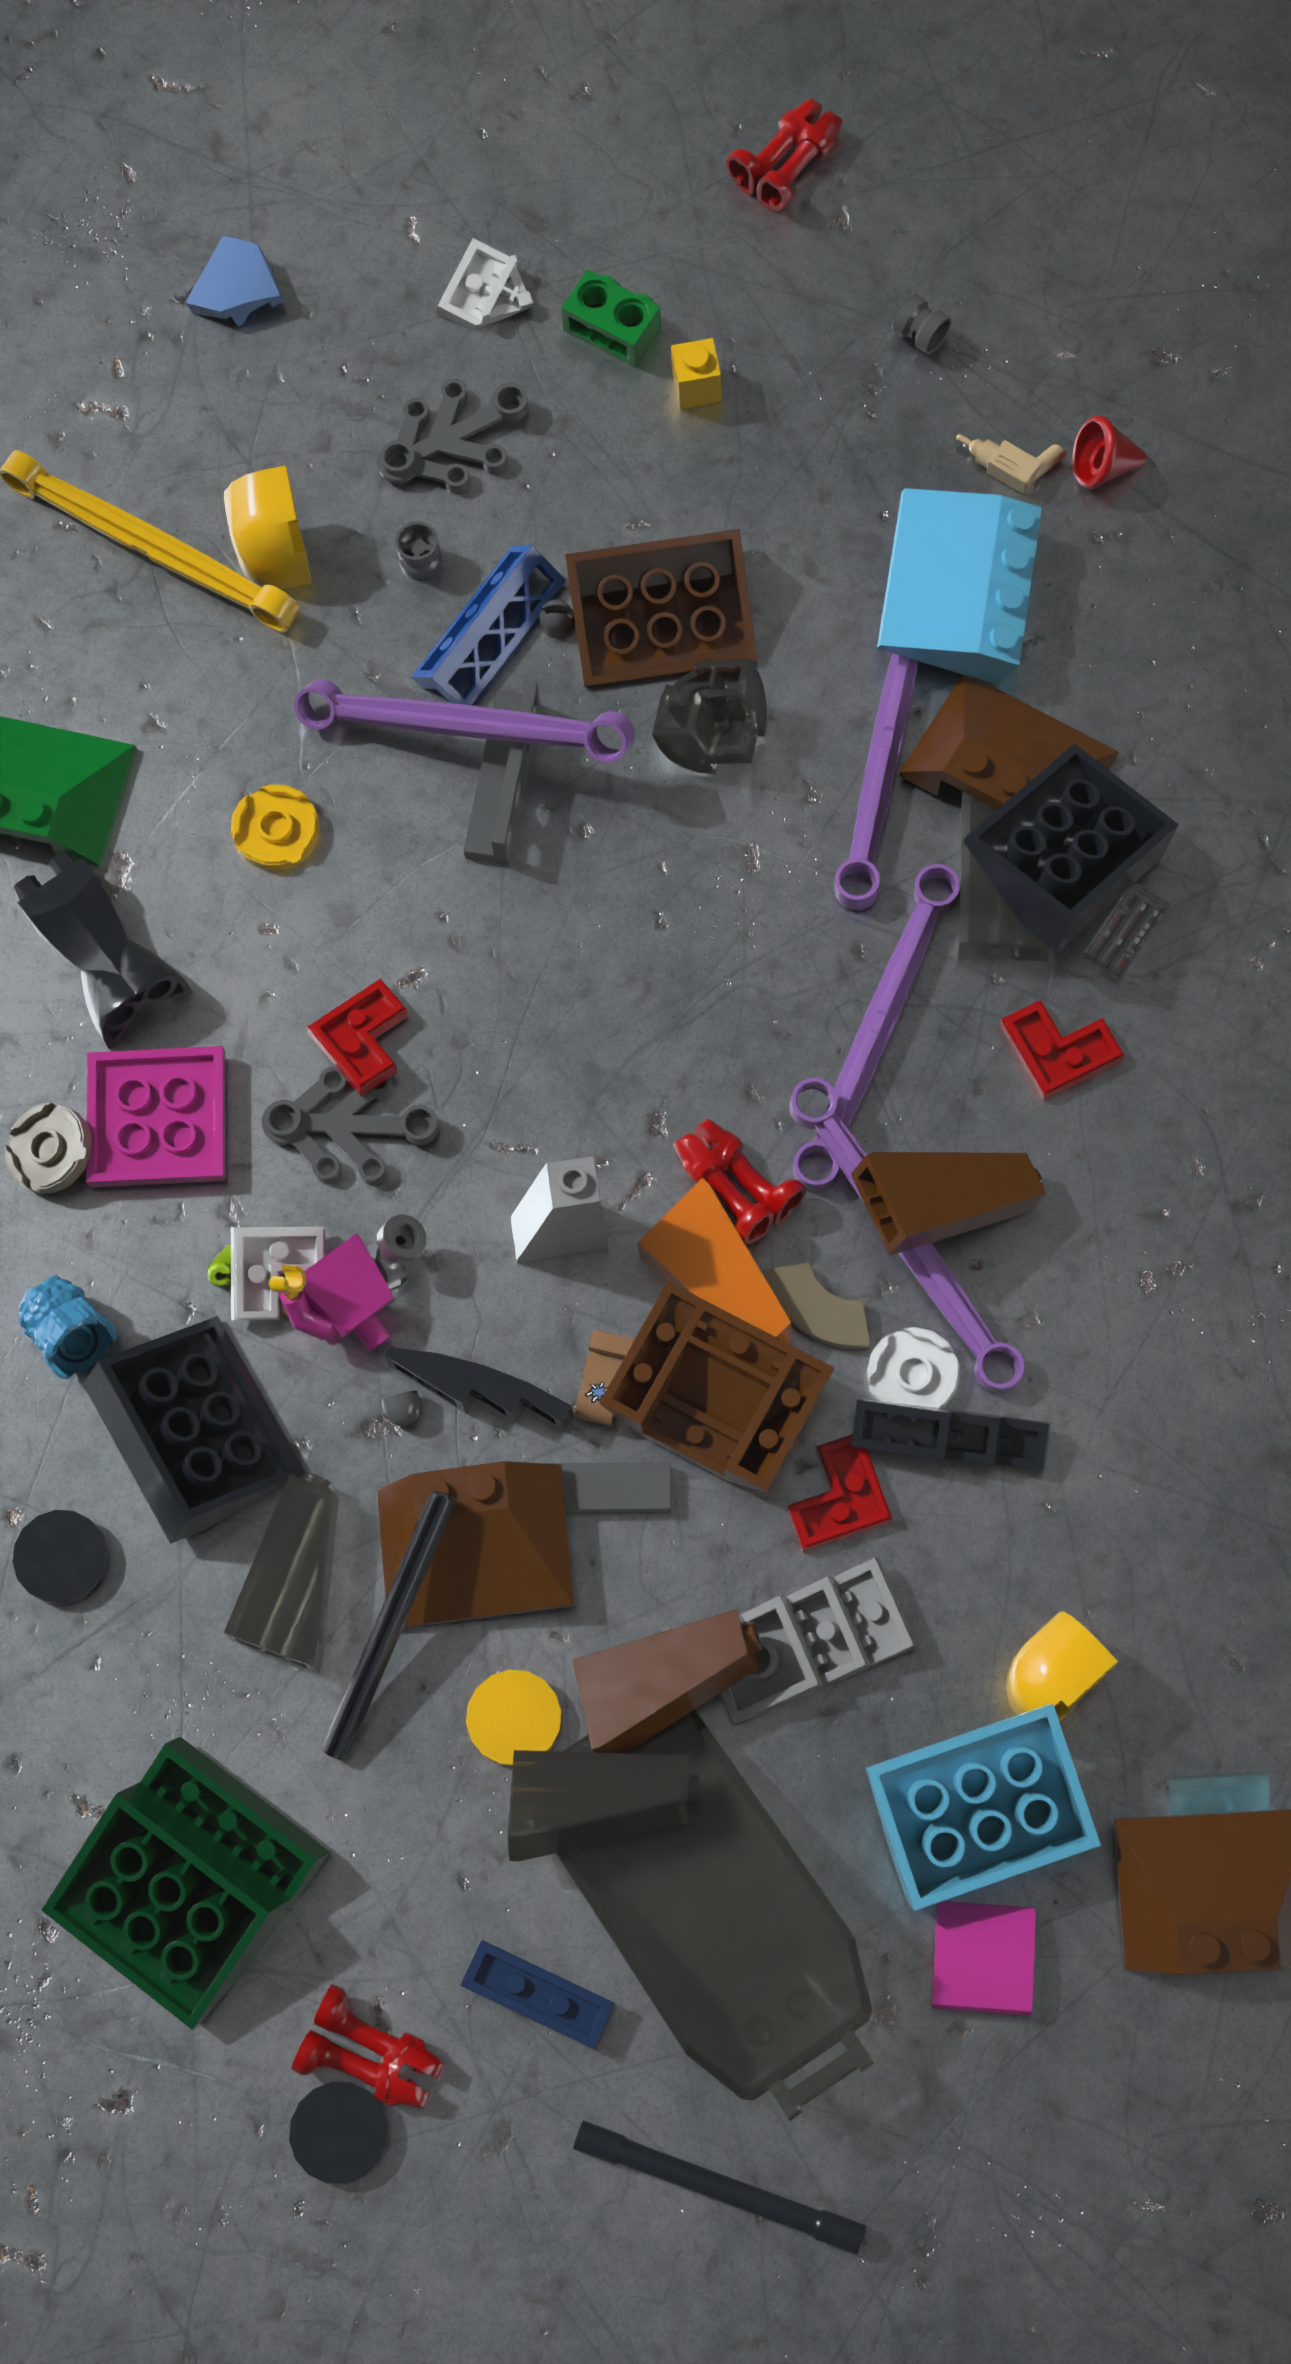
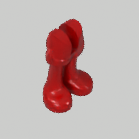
M810 98L781 117L779 121L780 130L756 156L745 149L733 150L725 160L728 173L736 185L748 196L757 190V197L761 205L771 210H782L793 198L794 193L791 184L811 159L822 158L834 146L835 137L843 124L842 118L831 111H827L820 117L822 105ZM791 148L796 149L778 171L771 170Z
M708 1118L695 1127V1136L687 1133L673 1144L677 1155L684 1165V1170L691 1179L698 1183L703 1178L729 1208L737 1221L735 1229L746 1244H751L765 1236L772 1222L776 1226L782 1223L797 1208L806 1195L807 1188L799 1180H787L779 1186L766 1180L742 1153L744 1147L742 1141L732 1132L725 1131ZM728 1171L758 1203L752 1204L731 1182L726 1172Z
M331 1984L319 2005L313 2024L366 2047L383 2057V2061L378 2063L335 2044L327 2037L311 2029L306 2034L296 2053L291 2070L300 2075H309L317 2068H332L347 2073L376 2089L374 2097L383 2103H387L389 2106L402 2104L424 2109L431 2093L418 2087V2084L409 2078L407 2081L399 2078V2071L404 2064L413 2067L412 2071L426 2073L438 2079L445 2063L426 2048L423 2039L405 2032L398 2038L358 2018L348 2007L346 1991L339 1986Z

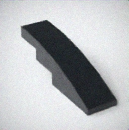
M389 1347L384 1354L391 1368L467 1414L477 1399L516 1423L525 1408L565 1432L574 1418L572 1405L529 1382L488 1366L439 1353Z
M857 1399L851 1447L940 1460L953 1459L987 1465L1000 1464L1044 1471L1051 1422Z

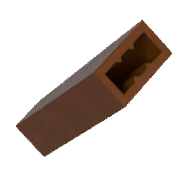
M873 1152L867 1154L851 1173L889 1256L1028 1213L1046 1194L1042 1177L1039 1171L1033 1167L1027 1153Z
M735 1609L573 1659L591 1749L604 1763L614 1761L759 1669L755 1652L762 1650V1646L754 1622L747 1624L739 1611Z

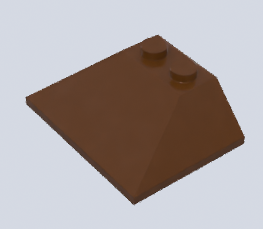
M962 674L902 767L899 776L936 796L940 794L945 784L948 783L998 809L1074 743L1108 770H1110L1117 759L1119 751L978 678Z
M667 1281L599 1403L646 1439L726 1481L767 1493L830 1379L834 1367Z
M512 1461L486 1463L413 1473L377 1489L385 1599L430 1494L433 1491H441L456 1499L452 1515L403 1628L575 1606L563 1468L561 1464Z
M1291 1809L1114 1819L1124 1969L1184 1975L1276 1970L1291 1967Z

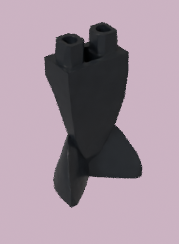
M63 851L54 857L49 864L55 874L54 878L41 885L34 875H28L14 885L20 900L17 903L40 938L63 961L81 973L84 996L91 1020L100 1038L107 1048L110 1049L126 1031L141 1005L185 997L192 990L182 975L152 951L128 940L113 904L84 858L78 860L70 852Z

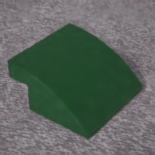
M178 1737L164 1744L139 1783L115 1794L41 1911L193 2030L208 2015L257 1955L330 1854V1851L186 1740Z

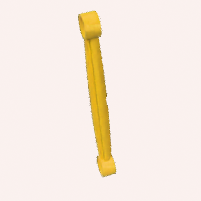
M14 450L0 469V478L20 495L27 498L39 496L125 547L137 550L148 556L151 561L250 609L251 613L261 623L274 631L285 633L300 612L297 602L281 589L272 585H264L263 588L166 532L84 490L48 474L38 461L24 452Z

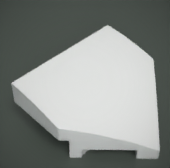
M473 238L437 306L436 314L464 327L476 330L532 307L533 300L530 292L526 291L517 268L518 261L516 256H508Z

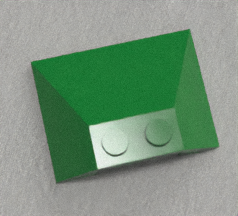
M0 716V833L51 844L56 856L63 851H68L78 860L84 858L88 865L100 867L137 749L136 746Z

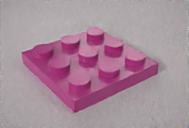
M223 1046L87 1053V1124L92 1137L90 1159L86 1165V1183L90 1188L226 1181L225 1050Z

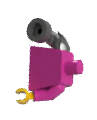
M396 1215L380 1228L377 1234L378 1249L374 1259H372L362 1239L356 1233L305 1271L299 1266L283 1264L282 1270L285 1273V1278L272 1276L269 1280V1287L272 1291L279 1293L278 1296L282 1300L294 1329L320 1340H325L333 1346L354 1332L371 1353L392 1336L376 1314L385 1306L395 1302L406 1286L409 1278L406 1277V1266L402 1264L411 1262L423 1251L427 1235L424 1227L417 1219L409 1215Z

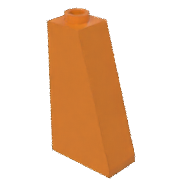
M702 1178L638 1241L639 1255L665 1280L790 1344L791 1340L788 1338L791 1334L790 1319L711 1186Z

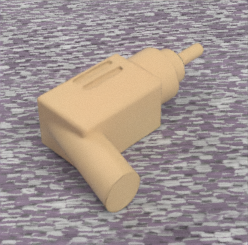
M961 434L956 436L958 441L969 446L970 454L976 457L975 462L987 468L989 475L1023 495L1029 491L1039 477L1067 456L1066 451L1056 444L1050 446L1036 458L1007 440L998 445L989 439L985 442L981 439L971 441Z

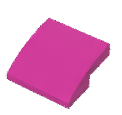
M953 1901L937 1903L932 2009L1031 2016L1036 1908Z

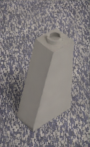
M594 1156L545 1164L511 1216L517 1263L608 1250Z

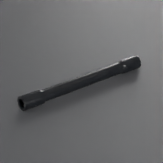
M582 2121L573 2149L611 2164L627 2166L809 2234L820 2242L857 2255L867 2225L827 2210H817L660 2152L593 2123Z

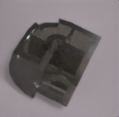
M752 659L708 660L694 663L695 670L682 676L673 686L666 684L660 698L652 737L660 751L670 761L682 768L707 774H716L718 764L752 763L757 736H765L767 723V703L764 685Z

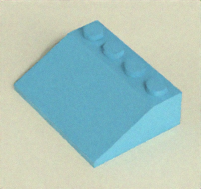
M905 488L901 492L877 649L997 685L1001 683L1020 664L1042 507L1004 495Z
M1052 1703L866 1767L889 1850L906 1901L914 1911L1101 1846Z

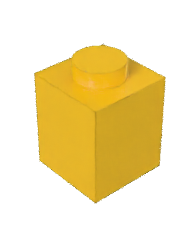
M713 338L671 345L672 374L680 409L722 402L721 373Z

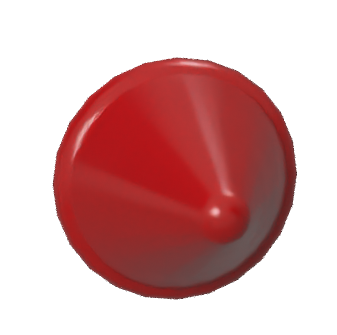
M1097 415L1088 419L1080 428L1074 442L1072 456L1073 471L1079 484L1087 489L1098 488L1103 483L1137 469L1147 462L1146 453L1114 427L1112 422L1104 416Z

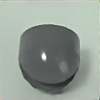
M559 599L549 600L543 605L539 615L542 631L552 638L567 636L575 625L572 608L565 601Z
M417 1390L381 1400L386 1417L397 1426H410L420 1416L421 1402Z

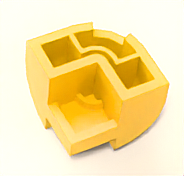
M286 465L256 471L232 482L224 491V504L231 541L243 573L254 583L262 586L272 585L277 588H290L312 583Z
M1064 1611L1059 1612L1033 1635L1014 1657L1006 1682L1009 1704L1015 1714L1019 1715L1052 1703L1060 1722L1075 1708L1080 1699L1114 1669L1118 1661L1074 1617Z

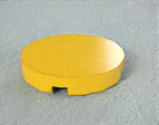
M269 784L258 788L259 791L254 792L250 796L247 794L239 801L232 814L231 834L238 853L249 864L265 871H283L299 865L312 854L319 840L320 822L314 805L302 791L288 785Z
M506 1670L491 1675L475 1689L468 1703L466 1725L472 1743L485 1758L500 1766L529 1765L538 1762L553 1749L561 1733L562 1711L556 1693L544 1679L529 1671Z

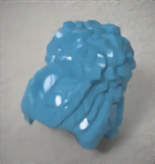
M54 1275L45 1279L39 1285L27 1289L22 1302L19 1304V1324L24 1328V1334L32 1338L35 1346L43 1352V1358L51 1371L59 1378L68 1379L76 1372L83 1373L91 1370L98 1360L105 1358L108 1346H112L117 1340L118 1333L109 1318L95 1310L92 1303H89L88 1299L84 1297L85 1292L81 1287L73 1285L69 1280L61 1279L58 1275Z

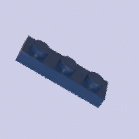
M481 1940L460 1984L465 1989L593 2050L596 2049L616 2005L600 1995Z

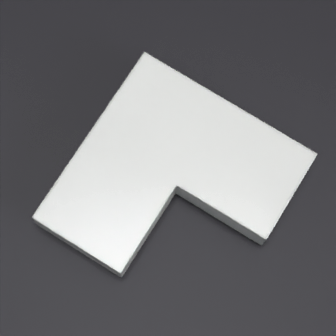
M231 1227V1320H280L279 1293L270 1289L269 1280L272 1276H280V1274L284 1273L282 1270L283 1264L299 1266L305 1271L325 1256V1227Z

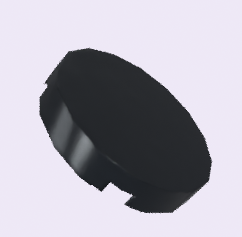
M53 1510L38 1515L22 1529L14 1544L12 1563L17 1580L30 1595L47 1604L68 1605L85 1599L93 1592L92 1589L97 1586L99 1581H102L107 1571L109 1551L104 1535L89 1518L75 1511Z
M330 2082L314 2088L298 2103L290 2121L289 2142L295 2160L308 2175L325 2183L348 2184L366 2177L381 2162L388 2144L389 2122L383 2105L370 2091L351 2082Z

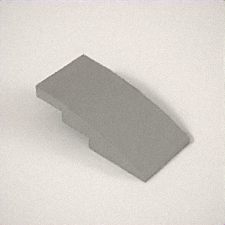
M874 1557L835 1577L827 1576L788 1596L780 1595L742 1613L741 1616L747 1624L754 1622L760 1637L762 1650L755 1652L759 1669L720 1694L733 1724H738L831 1686L917 1647V1642L880 1559Z

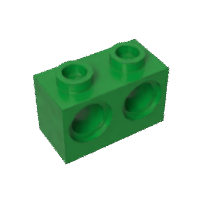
M588 269L561 307L563 331L636 368L661 331L660 306L652 298L642 293L635 294L621 287L614 278L608 275L600 276ZM593 304L603 305V306H601V307H599V308H590V307H589V306H591V305H593ZM628 323H637V324H639V325L634 326V327H627V326H625V325L628 324Z

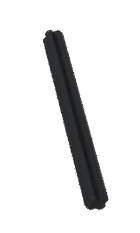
M433 1491L428 1498L323 1744V1752L334 1759L344 1760L349 1756L456 1505V1499L449 1494Z

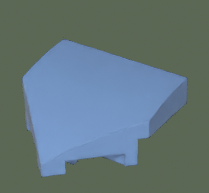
M222 236L185 304L193 314L223 319L231 316L237 326L244 324L250 312L266 305L268 302L274 307L283 302L284 298L273 276V267L264 256L259 245L238 238Z

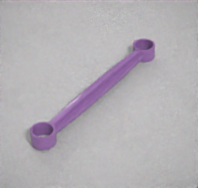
M893 653L891 654L869 748L850 859L842 863L835 874V896L841 905L851 910H862L870 907L876 901L879 894L880 875L874 863L890 805L916 679L918 661ZM861 873L871 879L873 887L868 893L855 896L847 893L841 887L840 882L849 874Z
M326 679L312 681L297 694L294 700V710L297 718L302 724L315 730L324 729L336 719L397 729L529 744L585 747L590 756L602 763L618 761L631 748L635 740V730L631 721L623 714L615 711L604 712L593 722L481 706L404 698L346 695L342 693L336 684ZM310 692L318 693L327 700L330 706V716H322L313 710L309 702ZM608 725L614 728L621 737V749L606 747L598 738L597 726Z
M931 864L924 867L918 873L914 886V900L917 905L887 964L834 1089L837 1094L835 1113L847 1129L862 1102L890 1040L922 963L939 915L951 911L958 901L960 890L959 877L949 866ZM941 878L951 885L953 893L944 901H932L922 894L920 890L921 885L928 879ZM830 1102L827 1105L825 1113L828 1111L830 1107ZM817 1132L814 1141L804 1144L796 1152L793 1172L795 1179L801 1181L808 1192L821 1193L834 1186L839 1176L840 1166ZM810 1154H822L832 1161L833 1172L826 1179L819 1181L810 1180L801 1172L800 1163Z
M812 1077L804 1079L796 1085L792 1092L789 1103L790 1114L800 1126L817 1130L850 1184L863 1201L851 1173L867 1153L835 1113L837 1094L833 1086L821 1078ZM815 1089L824 1093L830 1102L828 1111L823 1116L817 1118L804 1115L797 1104V1098L801 1092ZM932 1243L900 1252L899 1255L934 1304L977 1358L974 1365V1375L978 1384L984 1390L995 1394L1005 1393L1014 1388L1024 1373V1360L1021 1353L1010 1344L996 1342ZM999 1352L1012 1359L1015 1366V1374L1011 1381L995 1383L984 1374L982 1362L988 1354Z

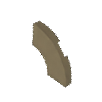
M810 1263L763 1269L764 1277L791 1323L800 1331L812 1337L813 1340L831 1347L852 1350L870 1349L863 1300L843 1299L829 1293L815 1279Z

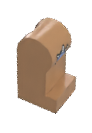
M593 1329L589 1343V1353L582 1376L583 1382L577 1399L575 1418L613 1426L616 1416L602 1407L599 1402L634 1342L633 1338Z

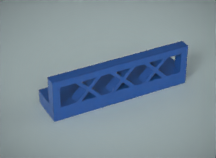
M533 545L511 546L411 678L422 689H437L451 703L472 705L538 619L543 605L554 598L567 580ZM537 568L549 580V583L540 595L529 596L528 577ZM519 590V596L513 597ZM530 600H535L530 606ZM519 601L520 621L514 628H504L503 609L509 602ZM494 623V629H489L490 626ZM505 633H510L505 639ZM494 634V655L489 661H479L478 642L484 635ZM480 666H485V667L482 669V671L480 672V671H479V667H480ZM469 667L470 686L461 696L448 681L458 668Z

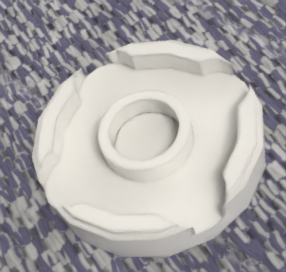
M911 1327L895 1332L892 1335L889 1334L880 1340L870 1355L866 1375L869 1392L875 1401L946 1409L956 1396L961 1372L957 1357L948 1341L933 1331Z

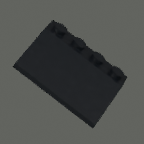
M1074 743L965 837L964 843L1020 924L1057 953L1163 857L1179 824Z
M218 1316L98 1360L83 1385L170 1544L218 1524L300 1478L305 1473L303 1466Z

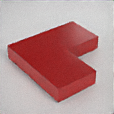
M380 978L307 1026L309 1036L361 1097L398 1072L394 1061L378 1044L375 1038L406 1019L408 1014L405 1006Z
M1039 1000L1002 1018L1000 1021L1002 1030L1043 1101L1124 1061L1125 1055L1103 1018L1062 1037L1044 1004Z
M853 1434L816 1446V1451L831 1491L787 1505L803 1552L891 1523L893 1520L868 1450L851 1447Z

